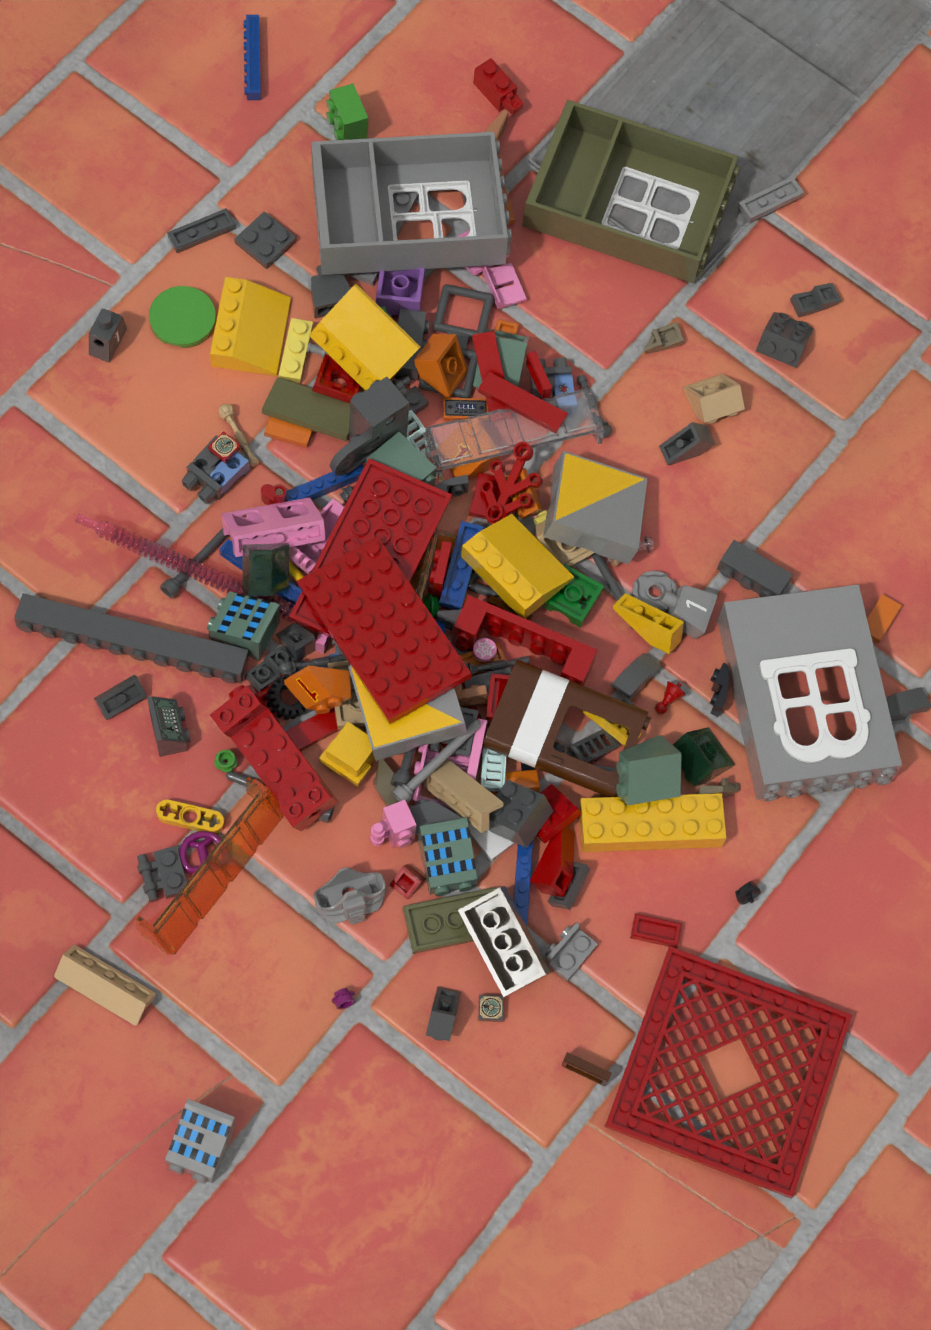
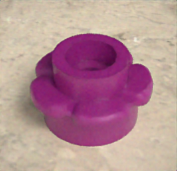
M347 988L336 991L334 993L335 997L332 999V1003L336 1005L337 1009H345L355 1003L353 997L355 993L354 991H348Z

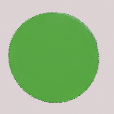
M176 286L163 291L154 299L149 310V321L153 333L160 341L188 348L202 343L211 335L216 321L214 304L204 292L189 286Z

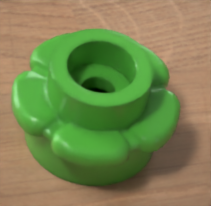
M230 750L218 752L214 761L215 767L218 770L221 769L222 772L232 771V768H235L238 763L235 753Z

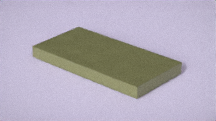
M277 377L264 403L262 414L347 441L349 436L350 403L313 392L312 388Z
M494 887L403 906L402 909L412 953L416 954L474 942L458 910L497 888Z

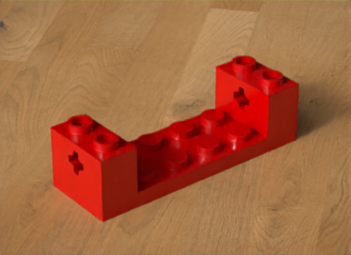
M468 595L454 625L451 643L458 650L464 652L473 651L475 642L479 640L483 630H486L493 637L500 636L507 639L514 646L521 645L528 648L535 655H544L549 657L554 663L565 664L560 677L583 686L591 672L597 649L470 595Z
M246 686L210 714L220 730L233 740L281 805L280 811L293 828L303 831L339 803L255 690Z

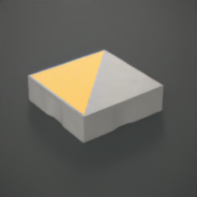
M563 451L553 468L550 488L551 503L546 515L543 537L573 547L585 548L598 555L629 564L639 550L647 478Z
M351 665L348 666L375 761L408 752L421 745L435 744L467 734L465 721L454 688L389 724Z

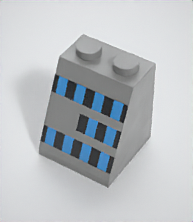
M187 1099L165 1158L166 1165L169 1166L168 1169L180 1175L183 1172L193 1175V1180L202 1184H206V1181L213 1183L235 1131V1117Z

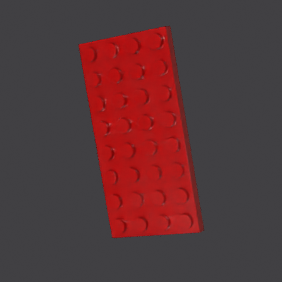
M369 458L312 572L378 536L404 576L411 583L452 499V494ZM301 592L289 619L332 638L303 592Z
M378 536L297 580L303 594L389 724L472 678L471 672Z

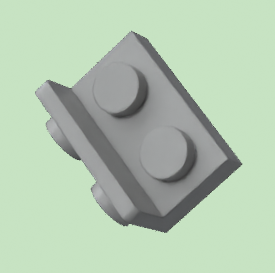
M577 922L573 927L568 925L560 935L563 939L557 945L553 943L545 953L547 956L545 961L547 966L566 982L598 945V943L579 929L580 924Z

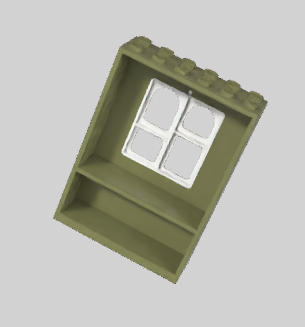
M567 99L526 200L522 226L694 284L696 276L701 277L705 261L709 256L712 242H714L717 234V228L721 223L724 209L727 207L731 190L734 188L740 168L739 165H736L739 156ZM630 176L648 183L641 202L619 196L618 192L624 177ZM663 187L685 195L690 202L689 210L684 214L677 215L652 207L651 201L656 188ZM618 204L645 213L647 220L642 232L635 234L609 225L607 220L613 205ZM656 219H663L675 224L680 232L678 239L672 243H662L651 239L650 234Z

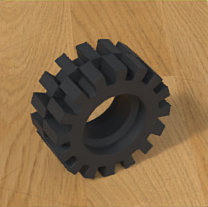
M290 674L278 677L270 686L266 695V700H269L267 706L272 707L271 712L273 714L277 712L278 715L276 717L278 718L284 716V720H288L290 717L296 719L297 716L302 715L306 710L298 699L294 705H287L281 700V691L288 689L284 680L290 677Z

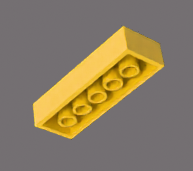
M722 793L688 794L633 805H627L619 797L581 798L578 805L581 813L579 816L581 852L723 847L726 840Z

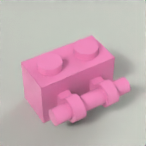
M406 800L383 808L382 822L374 824L371 828L370 841L374 846L382 845L384 839L388 838L392 848L397 846L404 848L415 840L416 823Z

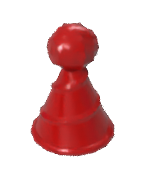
M667 681L663 701L658 702L655 706V711L658 714L666 713L668 704H672V702L683 696L685 697L686 694L680 689L682 686L680 682L675 685Z

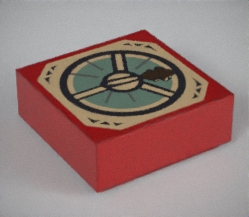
M224 431L208 446V450L225 464L241 449V445Z

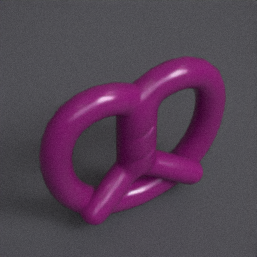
M198 831L184 839L180 847L179 856L185 871L191 874H198L206 869L216 870L221 868L227 861V848L217 834L210 831ZM205 838L202 842L195 841L197 839ZM214 841L219 848L220 859L212 863L209 860L207 845ZM188 847L197 848L200 860L199 866L193 867L188 863Z

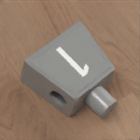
M683 585L674 594L664 590L659 602L669 606L667 614L684 621L683 632L697 639L706 631L718 595Z

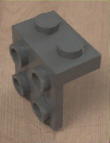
M774 312L763 331L756 351L796 368L813 332V328L806 322L789 318L785 313Z

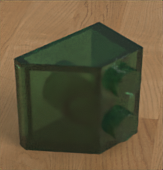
M289 543L243 545L242 590L249 597L272 596L289 589Z
M709 727L686 732L673 744L681 752V769L685 773V778L694 787L706 784L735 765Z

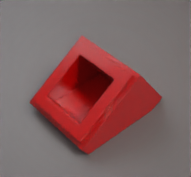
M407 864L401 868L390 883V886L408 900L426 878Z

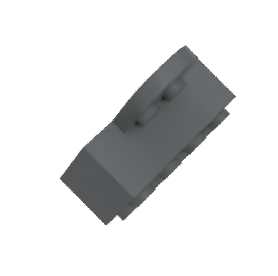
M388 377L381 381L376 380L370 385L369 389L363 393H356L350 400L349 443L335 454L329 465L335 475H345L365 463L367 457L398 432L407 438L409 402Z

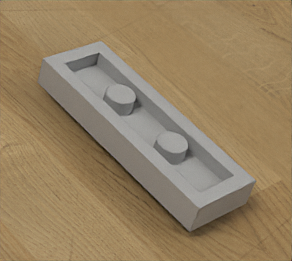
M792 176L740 201L738 208L750 223L803 197L804 191Z

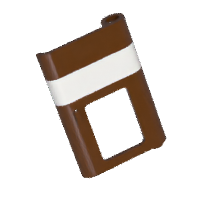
M517 659L482 747L604 796L615 797L617 793L616 785L619 783L617 768L613 772H609L554 749L555 740L568 708L573 706L628 728L630 734L624 746V751L636 745L642 729L647 730L651 717L647 716L649 711Z

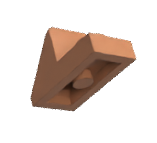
M462 684L454 688L460 707L467 708L488 703V693L485 685H472L463 690Z

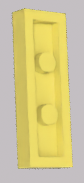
M291 318L278 375L279 378L301 383L307 347L311 338L309 334L313 328L312 321Z

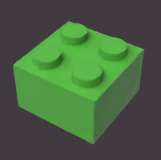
M354 84L329 90V100H326L329 112H326L329 124H333L335 128V139H368V116Z

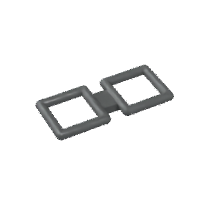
M445 284L442 287L433 329L442 333L456 334L464 358L470 359L464 388H456L451 396L459 398H470L478 360L476 351L466 348L469 338L473 339V334L482 333L487 328L494 296L486 292ZM450 294L484 301L477 331L443 324ZM420 378V389L440 393Z

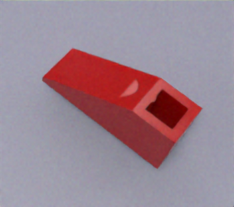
M568 826L550 839L530 879V882L543 894L564 897L573 879L575 833Z

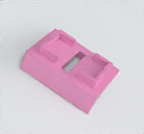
M512 263L494 268L484 266L483 275L491 294L494 296L497 309L527 300ZM513 283V285H509L495 290L496 287Z

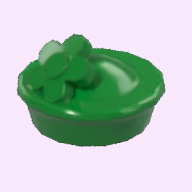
M427 593L424 596L423 603L435 619L440 610L439 601L436 596Z

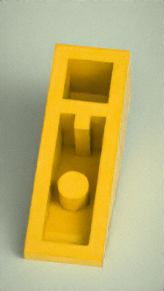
M626 593L613 605V610L651 646L670 654L681 642L684 621Z

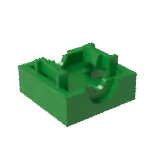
M564 564L563 566L574 576V579L565 586V590L562 588L546 601L542 607L551 612H561L569 619L570 623L581 628L601 596L604 585ZM582 597L587 599L586 602L582 600V603L579 604Z

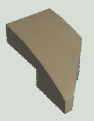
M677 322L653 329L652 335L644 347L645 354L685 344Z
M384 759L377 760L378 766L373 785H375L374 788L385 805L390 806L398 802L392 794V791L396 788L391 785L394 772Z
M722 778L719 786L699 785L696 794L722 793V798H726L738 793L740 786L738 783H728L727 778Z

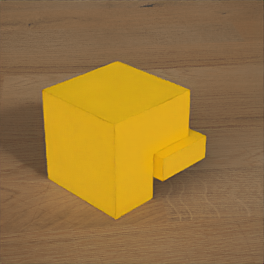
M350 722L346 723L319 757V761L357 787L369 773L371 764L375 760L368 734Z

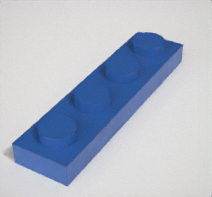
M461 521L439 606L454 610L462 609L473 570L461 557L462 545L479 531L483 530L484 526Z

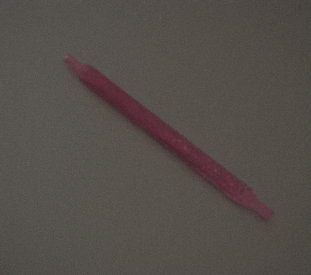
M80 513L76 518L75 522L95 530L99 538L103 539L105 537L106 541L110 540L113 544L116 542V545H121L124 549L127 547V550H132L133 553L138 552L140 556L144 553L143 557L148 558L149 556L151 561L155 558V562L159 563L160 561V565L163 566L166 563L167 568H170L172 565L171 569L175 570L177 568L178 573H181L183 569V575L188 573V577L192 578L194 574V580L199 578V582L203 583L205 579L204 584L208 585L210 583L212 588L216 584L215 589L219 590L221 588V592H225L228 589L226 594L229 591H233L234 593L279 604L280 616L283 614L282 619L284 620L287 616H290L293 610L291 607L292 602H288L286 605L287 600L283 599L282 603H280L281 598L277 597L275 600L276 595L274 594L269 598L270 593L266 592L264 595L265 590L261 589L258 593L259 588L255 587L253 591L254 586L250 584L247 588V582H244L242 586V580L239 579L236 583L237 578L233 577L231 581L232 576L228 574L225 578L226 573L222 572L220 575V570H216L214 573L215 568L211 567L209 570L208 565H205L203 568L204 563L200 562L198 565L197 560H194L192 564V558L189 557L187 560V556L183 555L181 559V553L176 555L174 550L170 553V548L165 550L163 545L159 548V543L154 545L152 540L148 543L149 539L145 538L143 540L141 535L137 538L138 534L134 533L132 535V531L126 533L127 529L123 528L121 530L120 526L115 528L116 524L112 523L110 525L109 521L98 522Z

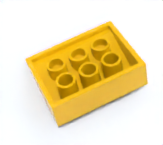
M225 277L210 351L211 367L277 376L291 297L249 280Z
M357 284L343 296L309 334L365 391L376 380L381 381L385 377L392 380L420 348Z
M513 514L479 531L462 545L461 557L518 616L524 619L574 579V576Z

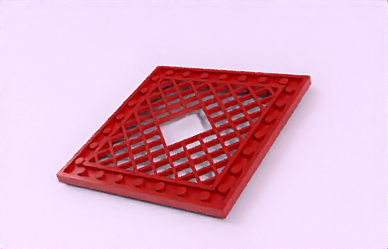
M669 946L605 1127L792 1199L852 1015ZM683 979L690 981L682 985ZM695 984L700 996L688 1000L683 989ZM701 986L711 989L712 991L704 994ZM680 992L685 1003L674 1007ZM718 993L723 1005L711 1009L706 997ZM724 995L730 996L735 999L727 1002ZM702 1000L707 1012L696 1016L691 1004ZM741 1002L746 1013L735 1018L729 1006ZM746 1003L758 1008L750 1011ZM687 1006L692 1018L681 1023L676 1011ZM725 1008L730 1020L719 1025L714 1013ZM763 1010L769 1022L757 1026L752 1015ZM769 1012L780 1015L781 1017H778L773 1020ZM672 1013L677 1025L666 1029ZM710 1015L715 1027L704 1031L699 1019ZM748 1017L754 1029L742 1033L737 1021ZM786 1019L792 1031L780 1035L775 1023ZM792 1020H793V1021H796V1022H799V1023H801V1024H804V1025L801 1026V1027L795 1028V1026H794ZM695 1022L700 1034L688 1038L683 1026ZM733 1024L738 1036L727 1040L721 1028ZM771 1026L776 1038L765 1042L760 1030ZM809 1028L814 1040L804 1044L798 1032ZM679 1029L684 1041L673 1045L668 1033ZM815 1029L820 1030L819 1036ZM718 1031L723 1042L711 1047L706 1035ZM756 1032L761 1044L750 1049L744 1037ZM794 1034L799 1046L788 1051L783 1039ZM664 1036L669 1047L658 1052ZM702 1037L707 1049L696 1054L691 1042ZM740 1039L761 1083L719 1101L699 1057ZM779 1041L784 1053L773 1058L768 1045ZM816 1043L812 1057H810L806 1047ZM687 1044L692 1056L681 1061L675 1049ZM764 1048L769 1060L757 1064L752 1053ZM802 1050L807 1062L796 1067L791 1054ZM671 1051L677 1063L665 1068L660 1055ZM787 1057L792 1069L781 1073L775 1061ZM656 1058L661 1070L650 1074ZM695 1060L700 1072L688 1076L683 1064ZM772 1064L777 1075L765 1080L760 1068ZM679 1066L684 1079L673 1083L667 1071ZM808 1066L805 1079L803 1081L798 1070ZM794 1072L800 1084L789 1089L783 1077ZM664 1074L669 1085L657 1090L652 1078ZM702 1075L707 1088L696 1092L690 1080ZM779 1079L785 1091L773 1096L768 1084ZM648 1081L653 1093L642 1097ZM686 1082L692 1094L680 1099L675 1087ZM764 1086L769 1098L758 1103L752 1091ZM801 1088L796 1103L791 1093ZM671 1089L676 1102L665 1106L659 1094ZM710 1091L715 1103L704 1108L698 1096ZM748 1093L754 1105L742 1110L737 1098ZM787 1095L793 1107L781 1112L776 1099ZM655 1096L661 1108L649 1113L644 1101ZM694 1098L700 1110L688 1115L683 1103ZM733 1100L738 1112L727 1117L722 1104ZM772 1102L777 1114L766 1119L760 1107ZM639 1104L641 1105L645 1114L637 1111ZM679 1105L684 1117L672 1122L667 1110ZM718 1107L723 1119L711 1124L706 1112ZM756 1109L762 1121L750 1126L745 1113ZM794 1111L788 1126L783 1115ZM663 1112L667 1119V1122H664L652 1116H655ZM702 1114L707 1126L696 1131L690 1119ZM741 1116L746 1128L735 1133L729 1121ZM780 1118L785 1130L774 1135L768 1122ZM686 1121L691 1131L675 1125ZM725 1123L731 1135L719 1140L714 1127ZM764 1125L770 1137L758 1142L753 1129ZM710 1130L714 1140L699 1134ZM749 1132L754 1144L743 1149L737 1136ZM786 1134L781 1149L776 1138ZM733 1139L738 1149L722 1143ZM772 1140L778 1153L766 1158L760 1145ZM757 1148L761 1158L745 1152ZM779 1157L777 1164L769 1162L770 1160Z

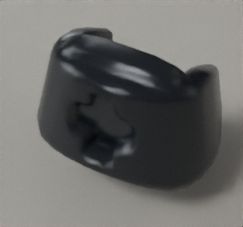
M749 881L735 891L737 901L742 905L749 902L753 903L754 898L761 894L760 888L754 881Z

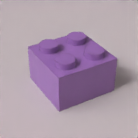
M425 268L380 271L376 304L380 307L385 306L389 314L399 316L400 309L421 311Z

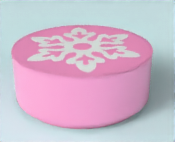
M481 638L474 644L473 655L480 662H490L496 655V645L488 638Z

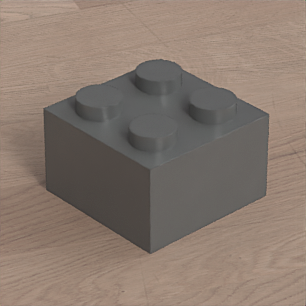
M507 780L496 795L504 803V806L489 813V831L527 848L552 814L553 809L545 795Z

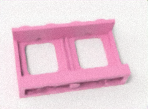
M310 497L221 514L224 536L230 535L235 557L326 540L324 519Z
M478 719L481 722V726L474 733L469 758L452 755L447 758L474 780H476L487 720ZM430 744L419 746L418 752L422 753L421 761H416L414 775H417L439 754L429 749ZM422 783L413 791L411 796L413 798V805H416V802L419 800L429 799L456 813L441 800L422 797L420 794Z

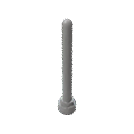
M479 720L472 721L466 727V735L454 738L406 785H398L392 791L393 796L399 802L406 800L408 803L412 799L413 791L480 728L481 722Z

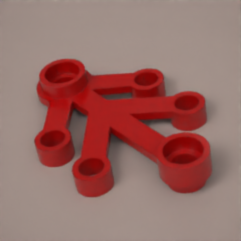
M519 442L515 445L513 454L517 459L507 480L504 475L505 465L500 460H494L490 464V470L494 473L501 492L498 501L494 494L496 485L489 480L481 484V491L485 494L489 505L486 509V519L490 524L507 517L509 513L521 507L525 509L532 507L534 500L527 493L521 494L517 500L508 503V500L511 496L531 486L539 488L543 483L542 477L537 473H531L528 478L516 483L525 462L533 457V448L526 442ZM500 465V468L495 471V467ZM537 477V482L532 483L533 479ZM491 485L490 490L486 491L487 486ZM528 498V502L523 504V501Z

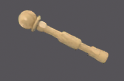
M222 404L219 407V416L232 427L235 433L234 436L241 445V448L244 449L250 466L256 467L259 461L249 449L248 441L235 423V413L230 404Z

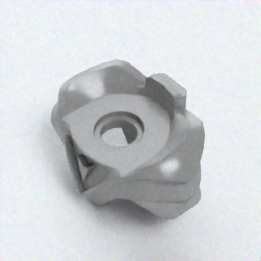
M349 867L342 868L330 881L314 892L315 906L317 911L329 922L340 923L349 920V923L353 925L365 921L366 914L378 911L384 899L386 886L381 873H366ZM347 888H352V889H354L353 891L346 892V893L344 894V896L342 895V893H343V891H344L345 889H347Z

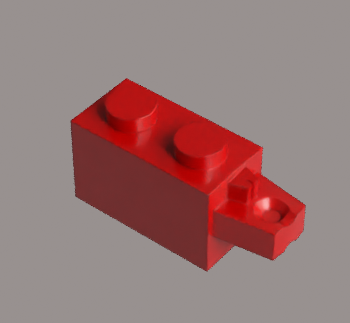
M492 58L475 68L474 85L498 112L506 109L514 115L523 109V102L517 95V86Z

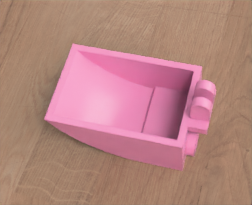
M334 498L320 512L324 519L326 540L289 547L290 561L307 574L312 572L344 508Z

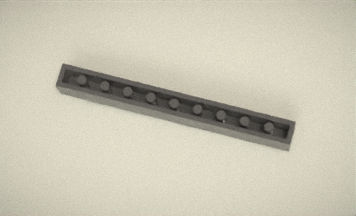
M24 593L14 617L16 627L27 633L34 631L41 633L47 638L58 637L71 644H77L78 642L86 644L91 649L98 650L102 648L109 650L110 653L115 655L126 654L135 660L144 661L146 659L154 661L159 666L166 667L170 665L182 672L194 671L203 677L212 678L214 676L231 684L242 682L249 659L248 649Z

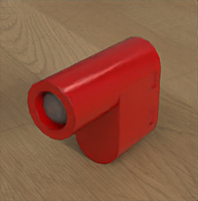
M265 484L261 487V500L266 505L286 502V489L282 485L273 487L270 484Z

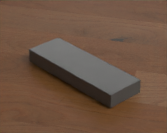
M227 208L167 232V235L176 253H179L235 230L236 224Z

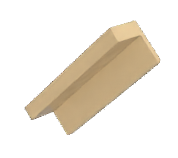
M446 759L424 780V787L462 818L467 817L468 823L481 833L489 830V813L504 806V803L449 759Z
M73 945L62 955L54 975L57 980L135 1026L139 1023L144 1010L154 1001L157 994L76 945Z

